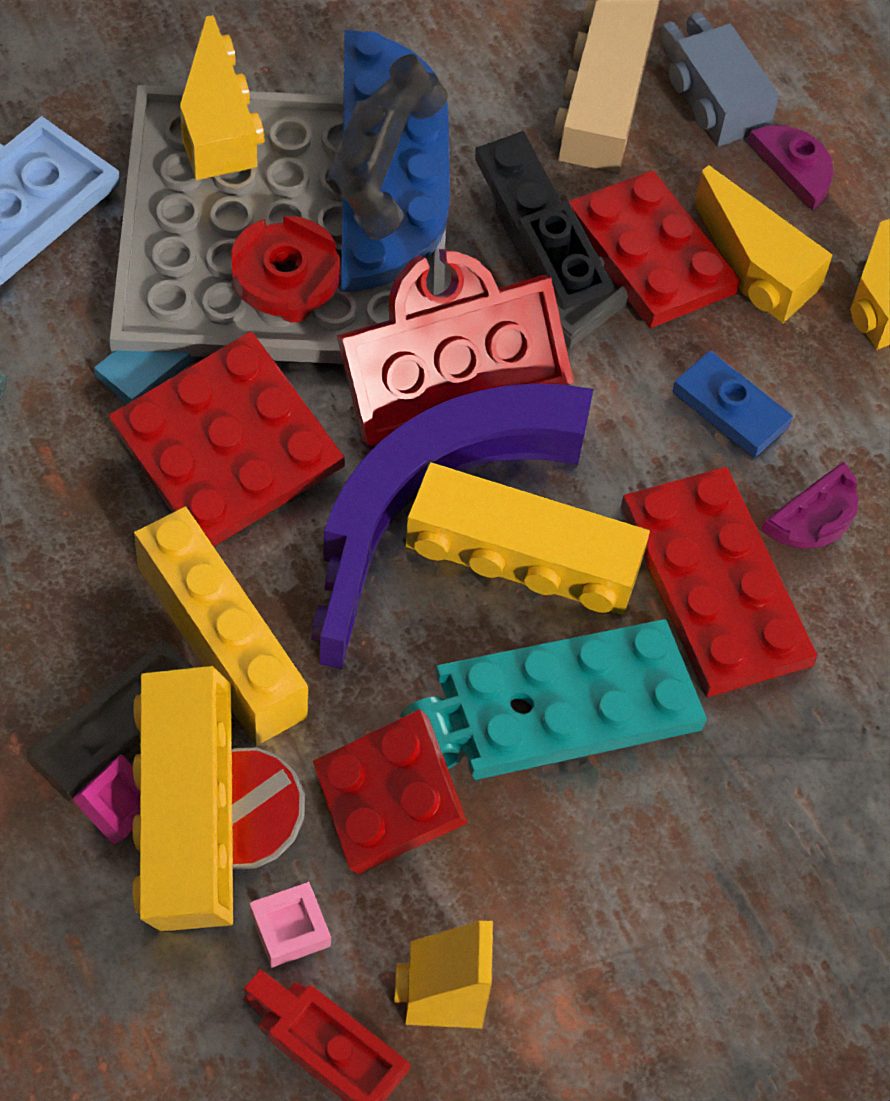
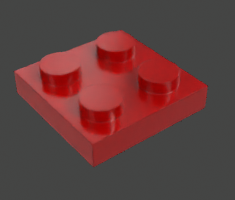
M421 709L313 760L349 869L358 875L468 823L430 719Z

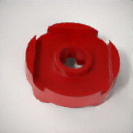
M283 216V223H272L266 225V219L255 222L243 230L233 244L231 250L232 289L244 302L260 312L280 316L287 322L303 321L309 316L310 311L323 306L333 296L340 281V258L335 250L336 243L326 229L302 217ZM289 260L296 262L295 270L291 272H280L273 265L275 262L284 265Z

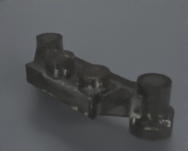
M407 54L396 60L389 71L391 78L368 99L357 102L326 179V182L337 196L343 195L355 211L354 219L366 236L373 240L382 239L393 233L403 219V211L391 194L383 192L381 187L409 114L411 113L417 119L428 118L437 113L448 99V92L434 73H428L414 54Z

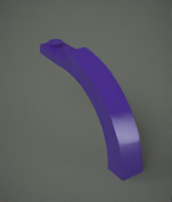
M523 384L476 391L450 399L425 410L395 429L368 453L345 482L332 507L324 530L323 561L329 562L324 589L332 591L328 607H317L311 633V640L320 642V665L343 669L374 551L394 518L409 502L416 498L429 463H435L457 471H463L487 463L518 459L550 460L578 465L594 389L558 384Z

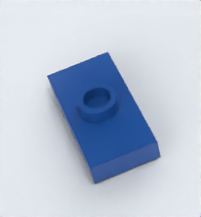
M711 350L674 381L672 392L753 458H756L791 425L792 414Z

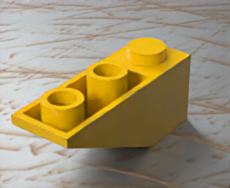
M214 15L207 16L180 104L182 142L195 180L256 168L257 145L264 144L265 140L258 112L250 113L247 107L250 104V95L246 78L243 73L235 74L233 69L236 59L232 40L229 35L221 36Z

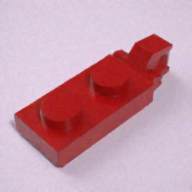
M260 969L243 989L245 990L243 1000L263 1017L258 1024V1028L268 1037V1041L343 1101H386L410 1071L411 1065L406 1059L311 984L306 988L295 981L287 990Z

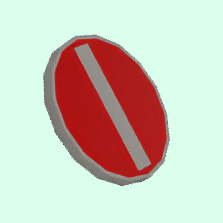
M257 747L232 749L233 869H255L279 858L295 841L304 820L305 793L297 773L279 755Z

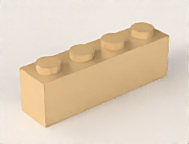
M659 0L586 1L582 26L589 27L588 34L578 33L572 62L579 63L580 66L578 71L569 69L563 93V100L570 101L569 109L559 107L554 126L553 138L562 140L559 161L615 173L620 172L655 26Z

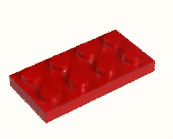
M728 467L623 495L621 509L628 524L650 530L643 558L706 698L814 666L818 655Z

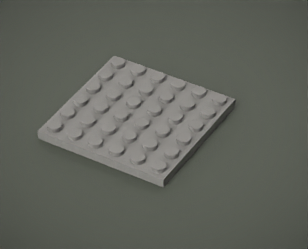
M137 85L109 339L111 353L115 350L190 353L192 357H208L241 336L253 331L274 361L343 364L337 335L388 321V298L394 283L391 282L366 290L341 291L343 96L249 91L250 104L247 107L250 113L258 112L265 139L264 144L257 145V167L195 180L182 142L180 104L185 87ZM283 216L302 217L326 229L336 243L335 250L340 258V281L333 296L323 306L310 311L309 316L303 321L287 322L280 316L260 312L244 302L232 289L231 250L233 244L243 230L255 222L266 219V225L272 223H283ZM446 229L435 251L430 257L424 256L430 266L426 284L432 295L444 292L445 264L439 259V249H445ZM289 260L284 265L277 262L273 265L280 272H291L295 270L296 262Z

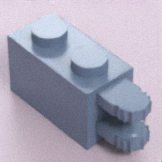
M698 12L689 15V18L686 19V31H688L689 37L685 38L681 30L678 29V26L675 25V22L672 21L664 23L658 28L659 40L663 50L665 49L667 56L672 62L669 68L671 83L676 92L684 95L693 109L698 126L703 130H707L717 147L749 137L750 132L753 130L772 126L780 95L731 23L713 29L708 20L706 21L705 16Z

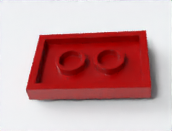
M654 170L569 201L597 256L604 260L605 271L619 289L622 286L625 288L628 295L627 300L649 328L737 293L741 279Z

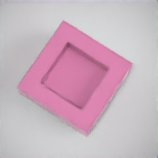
M309 882L250 902V914L271 968L331 947V935Z

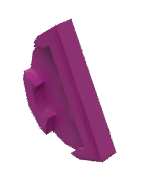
M765 126L750 132L748 144L812 211L825 200L834 176L832 157L820 141L809 133L790 126Z
M844 461L764 520L761 531L778 543L799 549L824 547L840 539L853 524L857 514L859 499L856 491V476Z

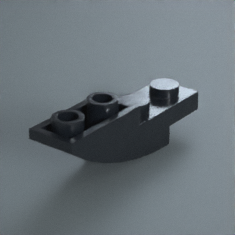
M521 131L476 147L475 161L496 199L495 212L533 276L546 275L551 277L557 305L562 310L613 292L614 286L569 201L561 202L525 132Z

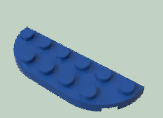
M345 30L341 291H359L394 282L395 277L410 260L418 255L430 257L440 243L448 221L450 200L449 111L446 94L440 80L430 66L417 54L377 32Z

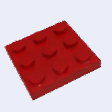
M253 331L241 336L108 415L112 428L170 511L173 513L186 506L213 547L345 467L344 455Z

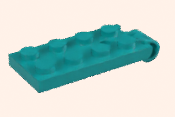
M666 619L437 665L435 674L438 682L441 684L445 699L441 697L424 698L411 703L400 714L402 718L421 709L430 719L447 768L449 769L457 765L466 755L468 767L474 780L702 731L707 721L703 707ZM513 699L524 700L530 704L532 710L526 714L517 713L512 709L510 702Z

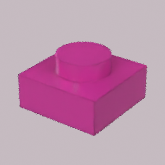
M122 754L106 765L72 799L113 845L122 841L133 830L134 817L140 814L141 791L135 785L133 766Z

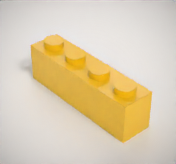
M430 462L408 516L405 547L416 550L420 555L431 560L439 561L445 559L470 567L474 572L485 577H502L524 584L530 590L542 595L556 594L581 602L585 607L596 612H613L624 616L644 557L650 530Z
M185 506L135 531L138 569L202 666H213L231 683V709L255 746L307 719V683L187 507Z
M213 666L142 673L141 694L135 696L133 704L135 724L137 729L141 731V754H136L133 761L135 785L141 791L140 814H137L133 820V840L136 849L140 852V876L134 878L132 886L135 910L140 914L142 921L159 931L233 925L231 683Z

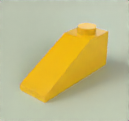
M708 165L702 170L694 205L722 257L741 279L739 289L742 294L747 296L758 309L768 312L784 323L823 287L833 255Z

